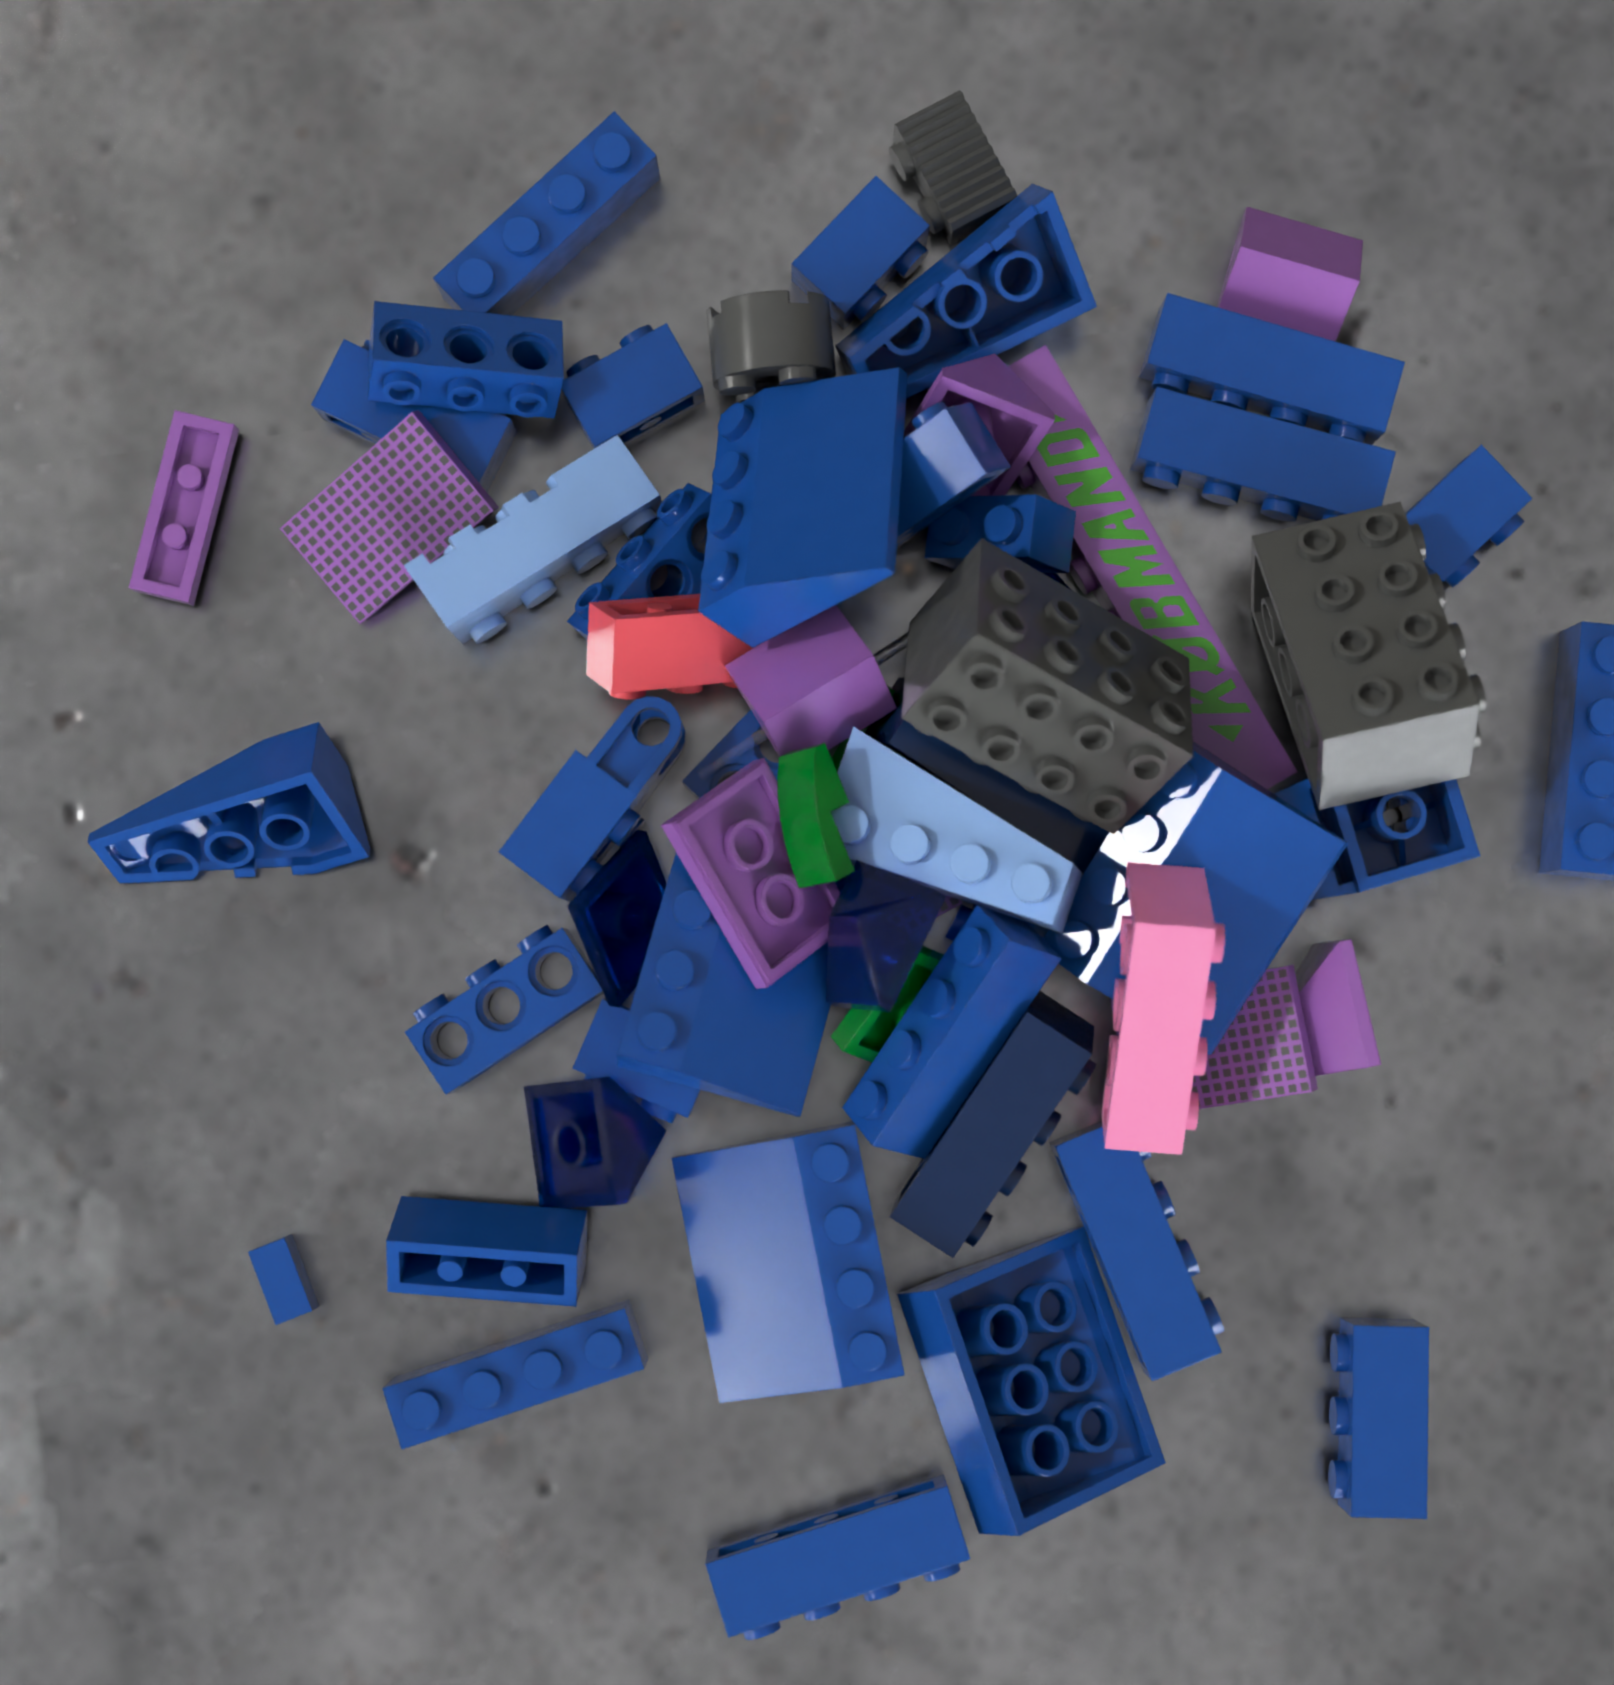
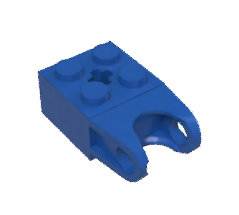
M646 696L634 700L625 708L587 758L577 750L574 751L498 852L560 899L570 903L576 895L586 899L608 871L600 863L615 844L623 850L635 837L645 822L641 815L638 814L681 755L685 746L686 732L678 711L670 702L660 697ZM651 719H662L670 724V730L665 740L654 746L640 743L638 741V733L642 725Z
M1308 778L1273 793L1348 842L1345 850L1312 900L1363 892L1480 857L1457 779L1322 810L1318 808ZM1387 801L1389 809L1399 807L1402 813L1403 820L1394 824V831L1391 829V825L1387 826L1383 819V812L1386 811Z

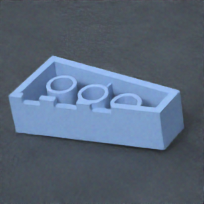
M618 435L552 474L546 481L550 491L539 496L535 490H531L526 493L522 492L504 503L501 510L495 516L497 523L488 529L484 525L473 528L470 524L450 536L448 539L450 545L444 550V555L439 559L429 563L425 556L421 554L404 565L442 622L462 644H465L472 638L476 644L488 640L506 626L507 622L503 618L505 615L521 604L530 609L542 603L557 590L554 582L573 568L578 574L591 569L607 556L608 552L604 548L624 533L628 539L640 535L658 518L655 512L662 503L660 494Z
M853 726L837 772L849 802L831 811L852 865L1063 933L1083 874L1072 862Z

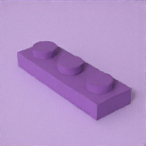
M174 410L128 587L131 590L194 606L239 429L234 424Z

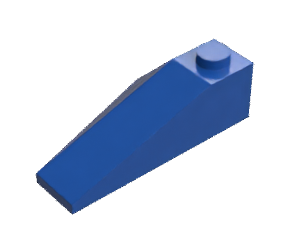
M319 722L261 740L91 832L87 841L120 884L193 880L199 871L234 870L235 878L256 877L257 868L291 867L293 875L315 874L370 856V845L348 765Z

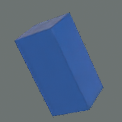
M292 1234L248 1252L275 1325L311 1312L319 1307Z

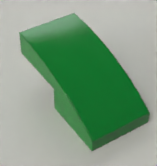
M821 743L780 756L777 775L780 822L789 861L799 888L834 882L851 874L855 870L831 814V811L848 803L849 800L826 744Z

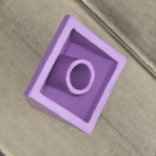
M1246 207L1217 307L1336 342L1360 282L1363 240Z
M996 354L942 368L905 428L904 438L916 430L911 421L930 406L944 401L947 407L971 402L1011 466L971 496L1006 495L1054 423L1055 415Z
M837 605L761 643L724 665L779 757L788 752L825 743L827 749L830 750L850 737L853 726L861 731L897 708L873 654Z

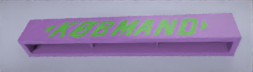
M1044 345L1009 365L1008 367L1055 415L1054 423L1016 478V482L1022 489L1031 486L1035 494L1076 511L1071 552L1073 560L1070 561L1069 571L1077 586L1085 595L1093 592L1103 609L1189 658L1193 742L1199 744L1266 789L1297 773L1298 771L1047 346Z

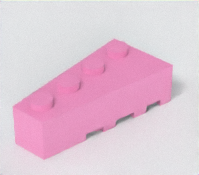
M1127 862L1125 887L1128 888L1131 916L1122 915L1119 936L1121 944L1120 972L1121 975H1126V979L1115 978L1113 1030L1119 1031V1035L1109 1036L1101 1113L1105 1149L1182 1155L1185 1131H1195L1198 1123L1199 1095L1198 1092L1191 1091L1194 1075L1204 1076L1206 1071L1207 1038L1200 1037L1202 1020H1213L1215 1013L1216 983L1215 981H1208L1211 963H1221L1223 959L1225 926L1214 921L1204 868Z

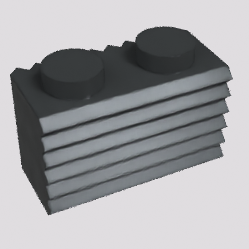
M960 90L895 124L893 135L895 145L889 147V153L894 166L904 181L912 177L914 178L923 195V198L918 200V207L923 219L930 225L929 230L933 234L942 230L950 245L957 243L960 239L967 238L1017 197L1016 190L1012 187L1010 179L1006 176L1004 168L1000 165L999 159L994 154L992 146L988 143L981 125L977 122L975 115L971 112L970 106L965 101L964 95Z

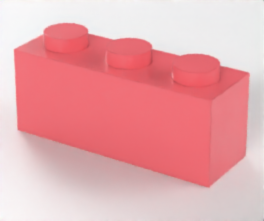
M700 594L589 602L586 675L605 688L609 695L615 698L627 700L640 699L646 696V690L667 689L679 694H695L703 691V685L720 683L728 687L737 688L724 665L751 650L752 647L698 612Z

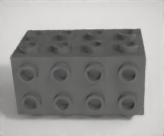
M1401 502L1252 536L1251 613L1319 810L1470 776L1473 750L1481 746L1478 716L1486 712L1484 688L1477 674L1468 675L1463 662L1466 658L1463 634L1457 623L1448 624L1443 611L1446 607V599L1442 581L1437 573H1428L1424 563L1426 560V546L1423 533L1418 524L1409 525Z
M983 538L980 539L910 621L901 718L911 723L921 733L935 736L964 752L974 762L988 765L1017 781L1027 791L1041 794L1063 806L1082 821L1092 822L1106 831L1115 834L1193 757L1189 658Z

